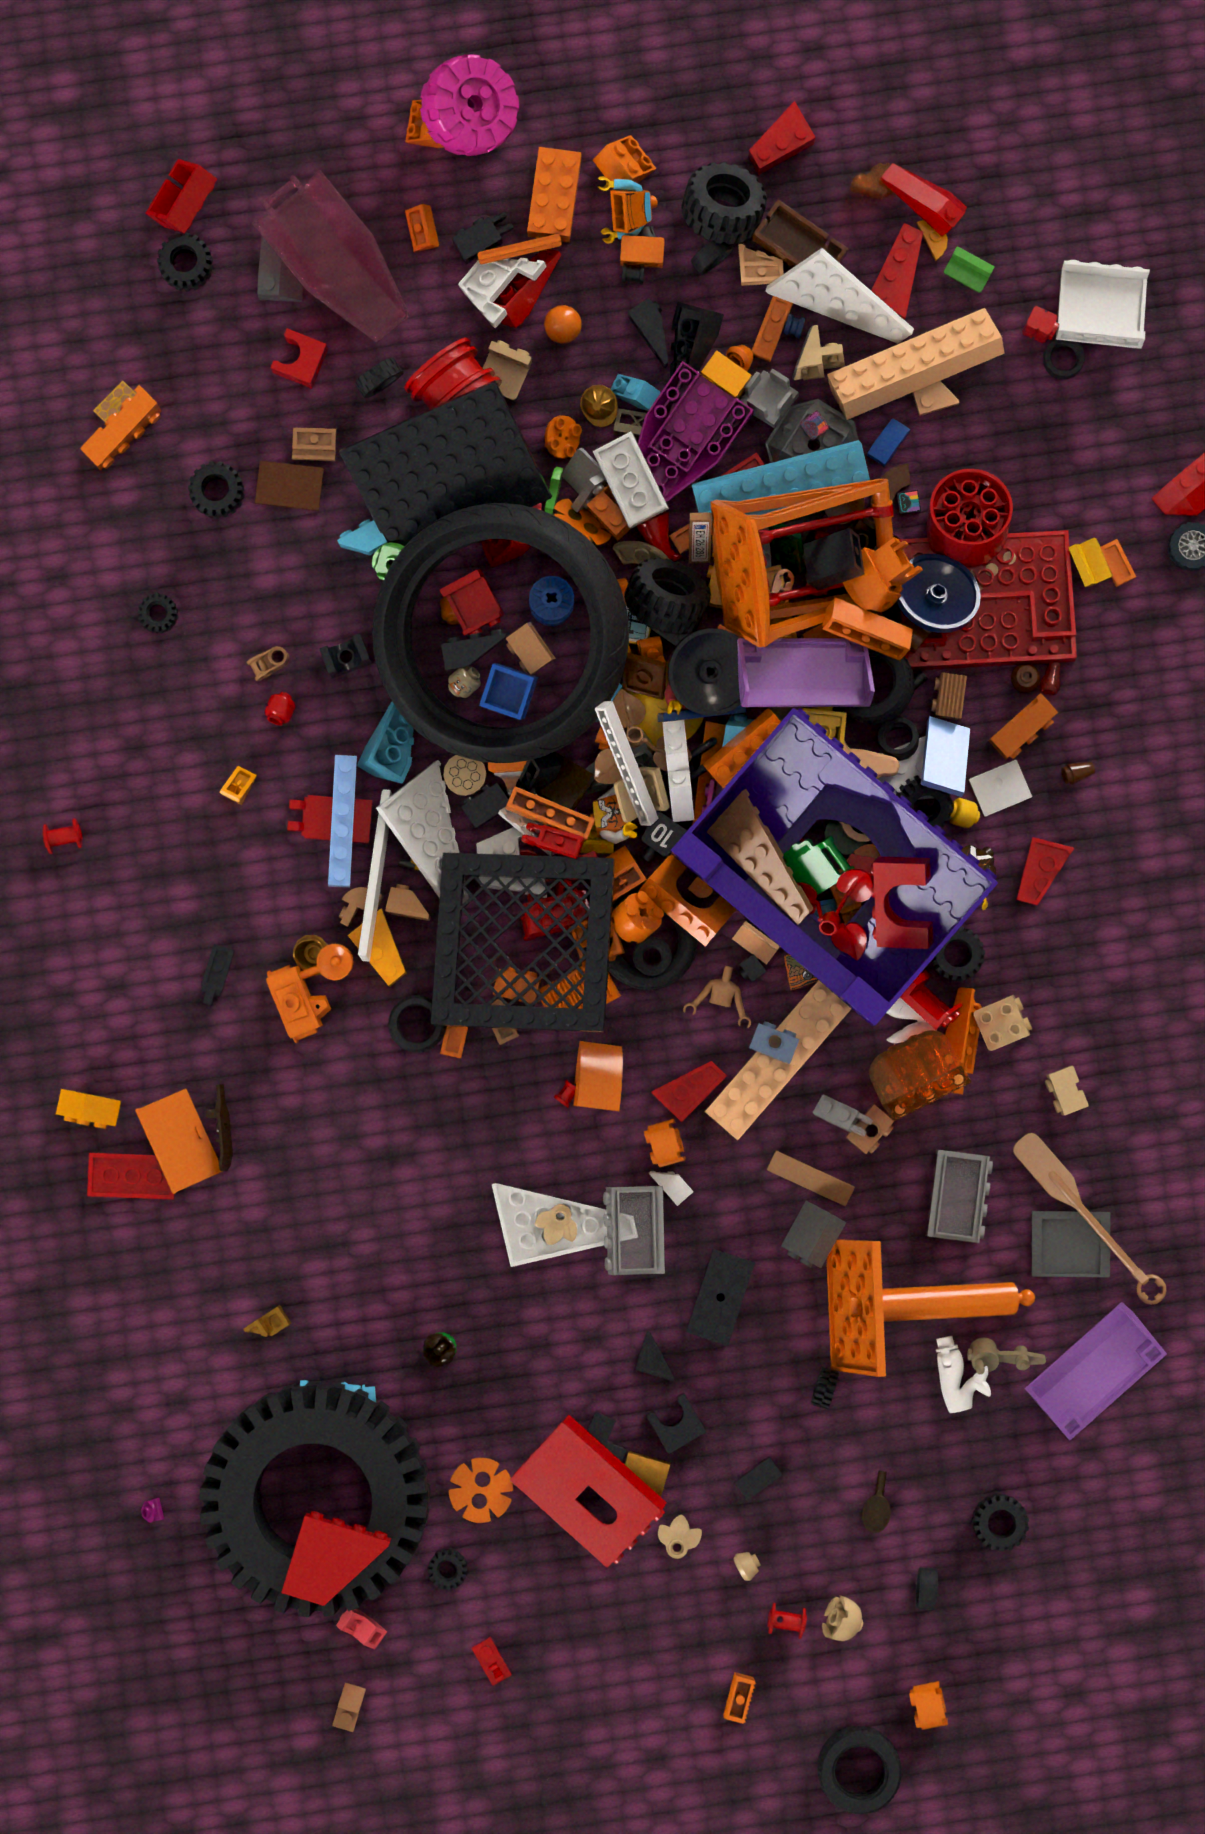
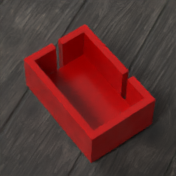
M178 159L169 176L181 184L183 189H180L170 180L166 179L145 214L163 227L185 234L191 227L197 212L202 209L206 197L214 189L217 178L198 164Z

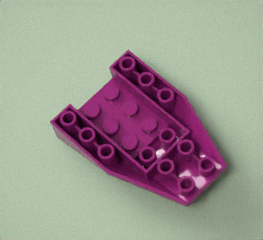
M683 361L645 415L638 440V446L666 503L718 464L754 414V409L714 385Z

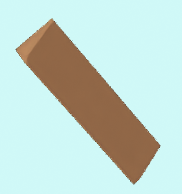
M776 1150L767 1168L768 1171L843 1206H846L855 1188L844 1181Z

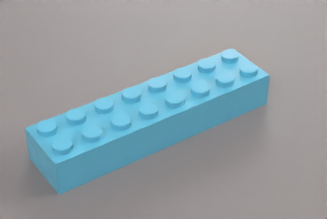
M857 440L691 484L698 513H712L710 502L717 499L725 501L749 500L868 481L870 477L862 444ZM785 507L749 512L744 514L762 515Z

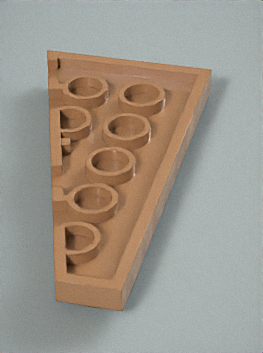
M745 789L708 829L707 833L799 925L812 912L813 907L802 887L798 886L792 876V869L790 866H786L782 858L784 856L768 826L762 823L758 816L760 812L756 806L753 807L748 798L750 794Z

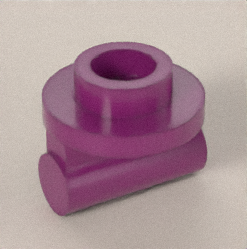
M159 1497L145 1501L141 1508L143 1518L150 1523L164 1519Z

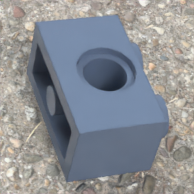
M764 1021L763 1025L758 1023L749 1049L790 1064L800 1040L795 1038L796 1033L786 1029L782 1033L775 1030L776 1025ZM773 1035L778 1036L781 1040L778 1048H773L769 1045V1038Z

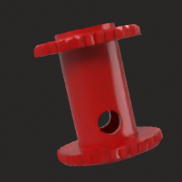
M72 819V826L49 830L47 824L43 825V840L49 854L53 853V847L73 842L77 843L78 848L82 847L83 837L77 819Z
M773 1603L768 1616V1633L772 1634L773 1628L798 1632V1639H801L806 1628V1609L802 1608L801 1614L777 1611L776 1603ZM777 1617L782 1618L781 1623L777 1621Z

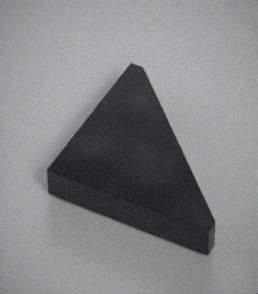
M647 1331L635 1370L674 1382L675 1378L653 1336Z

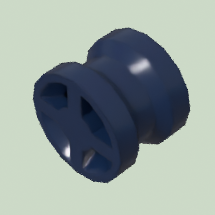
M789 313L783 334H793L795 338L800 339L805 318H796L793 314Z

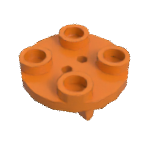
M559 415L554 417L548 423L545 430L544 447L556 458L565 459L573 457L579 445L582 432L581 426L576 424L569 416Z

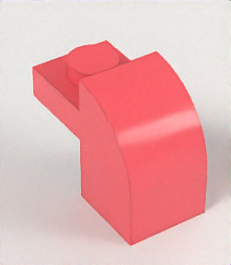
M347 1609L336 1624L341 1631L353 1635L363 1645L374 1650L387 1633L376 1621L358 1609L351 1611Z

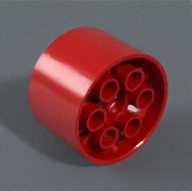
M962 469L944 477L936 485L932 493L926 525L927 537L934 551L937 554L959 561L964 566L981 565L996 557L1006 543L1013 512L1012 498L1007 487L996 476L979 469ZM952 500L955 504L950 505L946 501ZM935 513H945L946 516L936 518ZM971 514H973L970 520H966L968 519V517H970ZM993 518L995 521L988 522L987 519ZM985 530L992 537L986 539L983 531ZM958 532L962 535L961 540L954 538Z

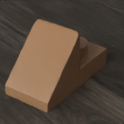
M345 1682L332 1726L351 1732L354 1731L366 1688Z

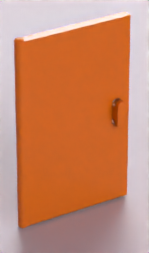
M187 1089L135 1110L173 1194L223 1172L219 1169V1160Z

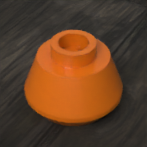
M745 345L732 346L726 351L728 359L746 372L749 370L754 358L749 347Z

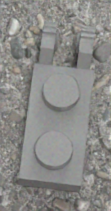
M824 1094L813 1111L815 1116L850 1133L852 1131L863 1137L867 1132L863 1128L857 1127L855 1125L856 1122L860 1120L869 1125L873 1122L868 1116Z

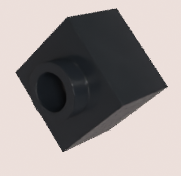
M754 954L739 964L741 969L738 971L745 981L749 979L753 982L766 972Z

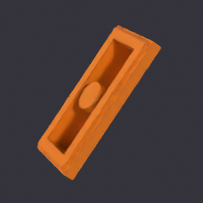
M420 204L405 210L414 252L438 247L439 241L431 206Z

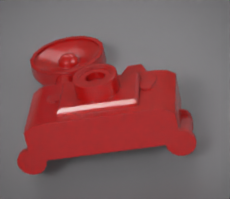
M520 850V855L538 856L533 851ZM563 880L569 887L573 885L571 881ZM561 882L556 885L555 895L558 898L565 892L563 891L565 886ZM576 888L572 890L579 898L586 893V890L577 891ZM571 893L561 900L568 909L577 902ZM530 894L527 895L528 902L523 904L525 907L534 900ZM552 896L540 899V901L548 908L555 901V898ZM586 898L583 903L589 908L590 901ZM536 903L528 911L536 919L544 909ZM559 903L550 910L556 919L566 912ZM579 904L571 913L579 920L587 911ZM527 913L521 917L525 937H523L524 941L545 936V933ZM546 914L538 922L546 930L555 921ZM568 914L560 923L568 930L576 922ZM556 925L548 933L553 934L562 932L563 930L558 925Z

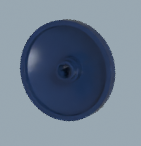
M924 554L909 560L914 567L920 566L923 571L902 585L901 597L897 600L902 613L918 627L936 633H950L968 625L977 613L981 599L978 583L969 569L959 561L941 554Z

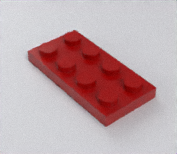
M89 1153L87 1196L175 1200V1194L172 1193L155 1155Z

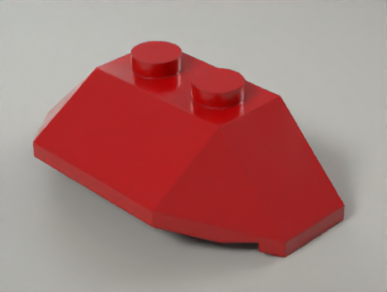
M1205 453L1151 498L1164 515L1197 516L1205 509Z

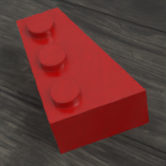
M795 101L749 150L748 158L758 175L814 145L816 137Z

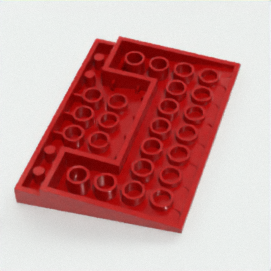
M1068 530L1008 533L1006 543L996 557L981 565L965 566L969 571H973L977 583L983 587L980 590L981 599L977 613L964 628L950 633L931 632L915 653L909 650L905 657L912 670L1006 666L1022 663L1075 662L1077 658L1076 625L1070 550L1068 548ZM990 534L985 535L986 539L992 537ZM955 536L954 538L961 540L962 536ZM928 538L899 539L900 542L906 541L909 545L903 549L908 560L924 554H937L930 545ZM1010 551L1011 558L1004 561L1003 555ZM1014 554H1015V555H1016V560H1015V562H1014L1013 564H1009V563L1013 560V557H1014ZM990 563L996 564L998 567V573L995 576L990 569L986 568ZM900 609V621L905 622L907 617Z

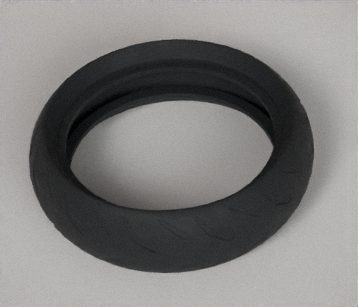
M508 503L482 504L454 511L436 520L413 537L399 552L389 567L377 596L372 626L373 650L378 672L388 696L404 719L419 734L446 751L464 758L490 763H516L546 756L565 747L587 731L598 719L595 707L604 701H611L624 672L628 654L629 623L625 600L613 570L596 546L580 531L560 518L536 508ZM488 539H508L523 542L536 547L555 559L565 568L580 589L590 620L591 642L589 656L583 675L573 692L549 715L534 723L516 727H494L479 724L460 716L448 708L435 696L423 679L417 666L412 646L411 627L414 607L418 595L430 574L442 561L457 550L472 543Z

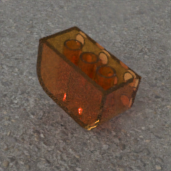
M934 1030L912 1035L906 1041L889 1047L887 1051L879 1054L873 1060L869 1069V1076L876 1093L893 1121L971 1083L959 1055L948 1038L943 1033Z

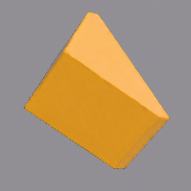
M237 766L222 787L220 793L242 805L257 775Z

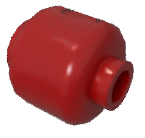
M280 692V694L270 696L264 712L269 722L281 726L289 723L296 705L291 695Z

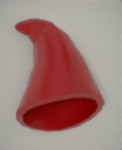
M662 512L637 525L647 544L661 550L673 562L682 558L681 554L675 553L672 550L669 541L670 512Z

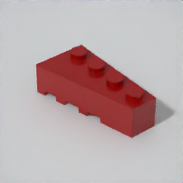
M906 223L903 224L871 290L904 320L907 314L923 237V231Z

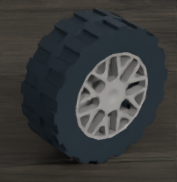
M1187 522L1184 525H1180L1171 534L1167 544L1170 560L1182 570H1200L1205 567V525L1199 524V522Z

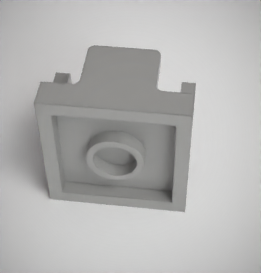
M774 369L770 371V374L765 370L761 374L756 371L746 384L745 395L740 401L754 409V416L774 428L797 399L799 392L790 387V380Z

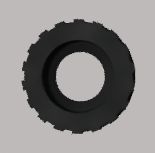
M391 357L366 371L356 380L355 385L364 398H369L389 387L404 372L395 358Z

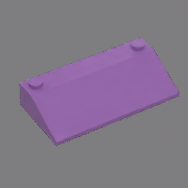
M738 638L737 640L741 707H870L875 689L869 652L865 646L845 638H778L767 647H757L744 638Z
M1121 1302L1024 1389L1062 1433L1071 1440L1167 1353L1134 1312Z

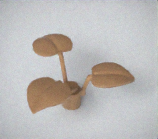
M621 689L613 699V704L623 729L629 727L626 731V737L630 747L637 748L645 743L651 750L656 751L653 755L655 765L660 767L661 770L667 771L664 736L658 739L657 747H654L647 738H644L641 728L632 726L639 725L644 720L645 707L638 698ZM687 747L688 761H690L692 759V755ZM609 748L601 751L595 760L594 779L602 784H614L622 777L612 751Z

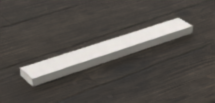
M383 789L380 804L393 795L391 790ZM380 813L377 820L358 950L361 960L370 962L389 833V826Z

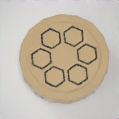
M455 755L445 765L443 776L445 784L450 791L457 795L469 796L477 793L485 784L486 770L481 761Z

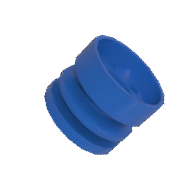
M547 576L534 583L529 595V607L532 616L545 626H557L568 620L574 608V594L572 587L567 581L557 576ZM547 596H549V597L556 596V597H555L556 603H554V602L547 603V602H548Z

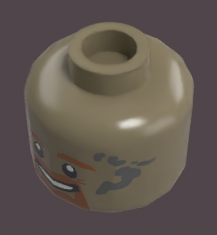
M469 666L456 669L448 678L450 692L456 697H469L481 685L480 673L476 668Z

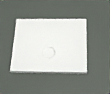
M1017 760L969 779L984 817L1032 798Z

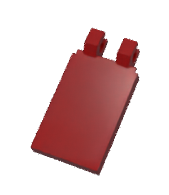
M308 795V797H304V801L290 800L289 809L302 810L303 819L302 822L288 821L287 830L301 832V836H304L305 839L330 841L333 797ZM355 799L352 840L354 843L369 844L372 800Z

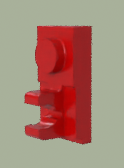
M491 1636L471 1647L493 1686L512 1675Z

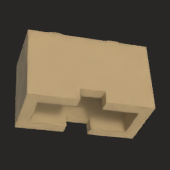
M1069 1066L1046 1075L1048 1080H1045L1049 1093L1053 1092L1056 1100L1053 1101L1057 1113L1061 1112V1115L1064 1116L1089 1106L1083 1090L1078 1091L1075 1084L1079 1082L1074 1066Z

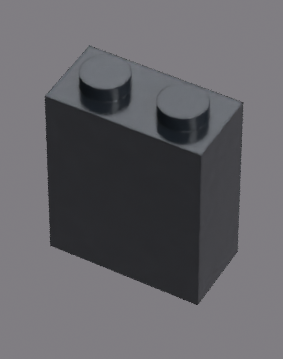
M850 528L803 544V560L807 570L805 578L807 583L818 591L865 574L860 537Z

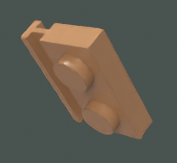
M293 428L292 459L336 461L337 430Z

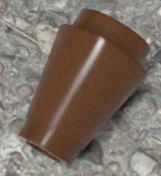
M1092 762L1066 764L1065 767L1061 768V775L1065 784L1070 783L1073 785L1095 774Z

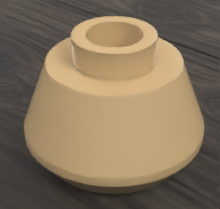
M750 1552L735 1554L733 1559L742 1578L746 1581H751L759 1572L757 1567L761 1566L755 1554L751 1555Z

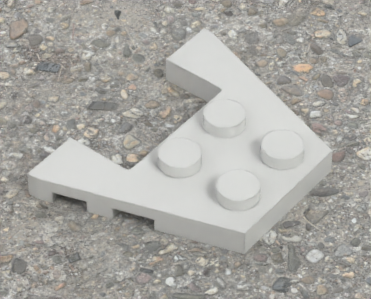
M508 258L486 264H480L478 260L458 285L489 323L496 328L507 315L504 308L493 303L517 273L535 281L547 266L542 260L532 262L527 258H520L519 260Z
M512 827L477 843V854L520 855L519 841L523 834L515 827ZM479 877L483 884H485L492 878ZM498 877L505 885L513 879ZM520 878L526 886L534 880L533 878ZM495 880L487 888L501 890L503 887ZM517 880L508 889L521 892L524 887ZM539 881L530 888L534 895L538 896L546 889Z

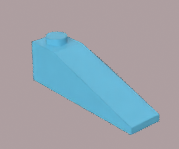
M393 702L389 705L365 746L357 766L374 777L403 783L412 763L410 755L411 746L414 745L413 727L404 719Z

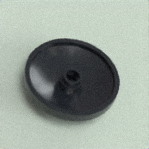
M704 628L688 634L676 645L669 659L667 673L670 688L683 706L701 715L715 716L730 712L741 704L737 646L739 637L723 629ZM708 667L713 669V672L710 675H707L706 669Z

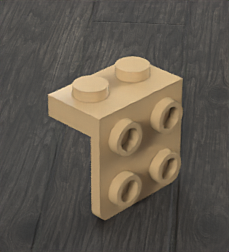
M498 340L497 343L491 341L488 348L489 354L483 369L492 368L495 371L494 377L499 376L502 380L499 388L503 397L516 400L532 364V357L525 350L517 349L516 351L509 348L510 345Z
M639 767L655 810L665 811L670 808L660 767ZM621 778L614 783V789L623 822L628 823L636 819L637 815Z
M1011 995L974 1012L975 1020L988 1050L993 1051L1030 1035L1029 1030H1032L1028 1017L1023 1018L1021 1010L1024 1008L1019 997L1015 999L1014 995Z

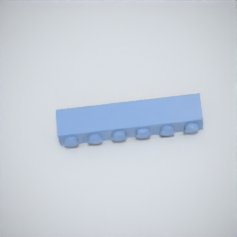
M335 755L328 886L350 887L357 756Z

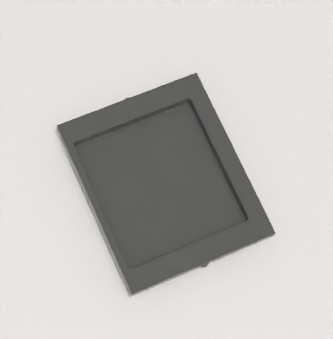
M1032 1211V1277H1110V1248L1079 1212ZM1090 1212L1110 1235V1212Z

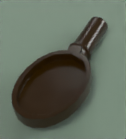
M878 1470L875 1495L869 1497L862 1512L863 1523L866 1529L872 1533L883 1531L890 1519V1504L884 1497L887 1471Z

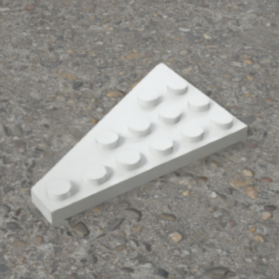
M823 248L767 285L765 290L770 295L897 344L912 335L914 330L911 325Z
M437 760L376 809L440 898L443 853H459V849L455 840V829L451 825L449 800L445 793V781H442L439 767L441 763ZM464 889L462 904L469 899Z
M498 1183L492 1184L511 1267L604 1245V1238L607 1236V1227L604 1226V1214H607L606 1209ZM557 1204L566 1205L571 1210V1219L577 1224L576 1238L571 1242L562 1237L556 1244L548 1245L544 1239V1228L535 1226L536 1218L544 1211H551ZM563 1213L556 1214L559 1219L564 1218ZM620 1213V1241L637 1238L633 1216Z

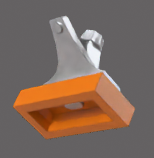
M527 761L516 763L488 762V771L493 772L494 775L499 776L505 782L507 796L511 795Z

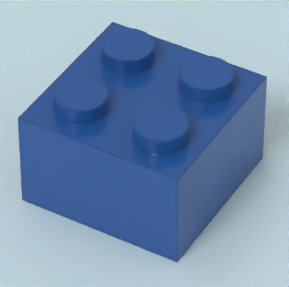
M500 663L492 664L479 706L519 720L525 719L538 676L530 675Z

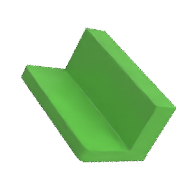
M957 246L944 270V274L981 293L995 266Z

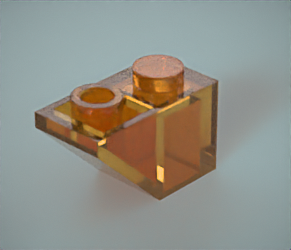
M889 162L884 165L882 163L875 165L871 168V172L866 175L861 173L855 176L850 185L851 191L879 200L893 194L894 192L880 180V177L889 168Z

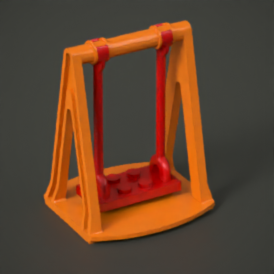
M874 479L742 501L718 499L711 501L714 563L722 603L724 626L757 647H767L781 636L823 623L825 609L835 597L858 606L849 594L778 605L780 601L844 587V584L842 582L819 591L810 585L785 592L770 593L768 592L769 581L765 568L767 561L763 554V545L772 542L774 538L872 516L875 521L877 549L894 538L892 517L894 516L893 502L890 500L888 479ZM872 495L873 501L870 507L770 531L761 530ZM785 507L762 515L744 514L749 512ZM804 614L770 625V619Z

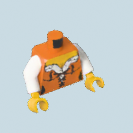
M614 786L593 802L594 813L585 814L595 819L593 826L596 827L597 836L604 840L617 844L628 838L637 837V833L633 830L638 826L631 822H623Z

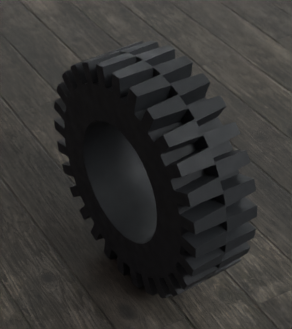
M312 1381L300 1387H297L296 1384L285 1386L279 1392L274 1394L270 1392L262 1396L256 1403L249 1405L228 1426L212 1449V1456L204 1468L203 1475L206 1476L199 1494V1500H203L204 1505L200 1512L201 1525L206 1524L208 1528L205 1541L208 1549L215 1547L218 1553L216 1564L220 1570L223 1571L228 1568L233 1574L231 1583L239 1590L245 1585L253 1591L251 1599L261 1604L267 1599L275 1603V1611L285 1613L289 1608L298 1609V1616L310 1617L314 1611H323L324 1617L332 1616L340 1608L344 1607L351 1611L359 1608L367 1598H370L372 1601L380 1596L388 1584L393 1585L400 1577L406 1565H409L422 1538L429 1515L428 1502L431 1491L430 1484H427L428 1467L426 1460H422L420 1457V1445L416 1437L411 1439L407 1433V1424L401 1417L395 1419L389 1413L390 1407L383 1401L375 1403L370 1400L368 1392L361 1389L352 1392L346 1390L345 1384L341 1383L322 1386L321 1381ZM315 1443L334 1447L346 1453L360 1466L369 1482L372 1494V1513L366 1531L372 1533L381 1531L387 1533L388 1538H392L389 1547L325 1606L281 1593L295 1546L287 1543L276 1534L268 1523L261 1505V1482L268 1463L286 1449L301 1444Z

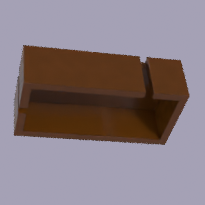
M779 199L767 214L766 219L764 218L755 230L752 238L754 242L777 258L782 259L791 268L821 248L839 263L842 262L848 251L847 247L834 238L830 240L829 246L826 245L829 237L827 233Z

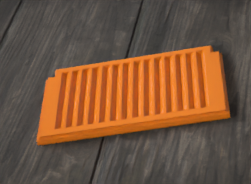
M580 966L579 968L585 973V968ZM575 969L567 977L575 985L583 976ZM609 972L606 1004L621 997ZM564 979L556 988L564 995L571 986ZM583 982L580 986L577 987V989H578L583 995H584V982ZM547 984L541 987L539 991L543 993L550 987V985ZM552 990L544 998L550 1005H553L560 997ZM575 990L566 997V1000L572 1006L582 999ZM541 1000L543 1006H544V1007H548V1006ZM562 1001L555 1008L569 1007L564 1001ZM583 1003L578 1008L583 1009Z

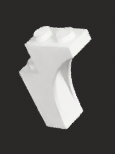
M684 720L662 722L673 822L695 820Z

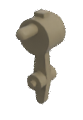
M979 1338L973 1341L967 1351V1359L971 1360L972 1366L978 1374L984 1373L985 1366L988 1367V1372L995 1370L999 1362L1016 1364L1019 1370H1026L1030 1365L1046 1363L1045 1355L1028 1352L1025 1346H1017L1014 1351H999L996 1343L989 1338Z

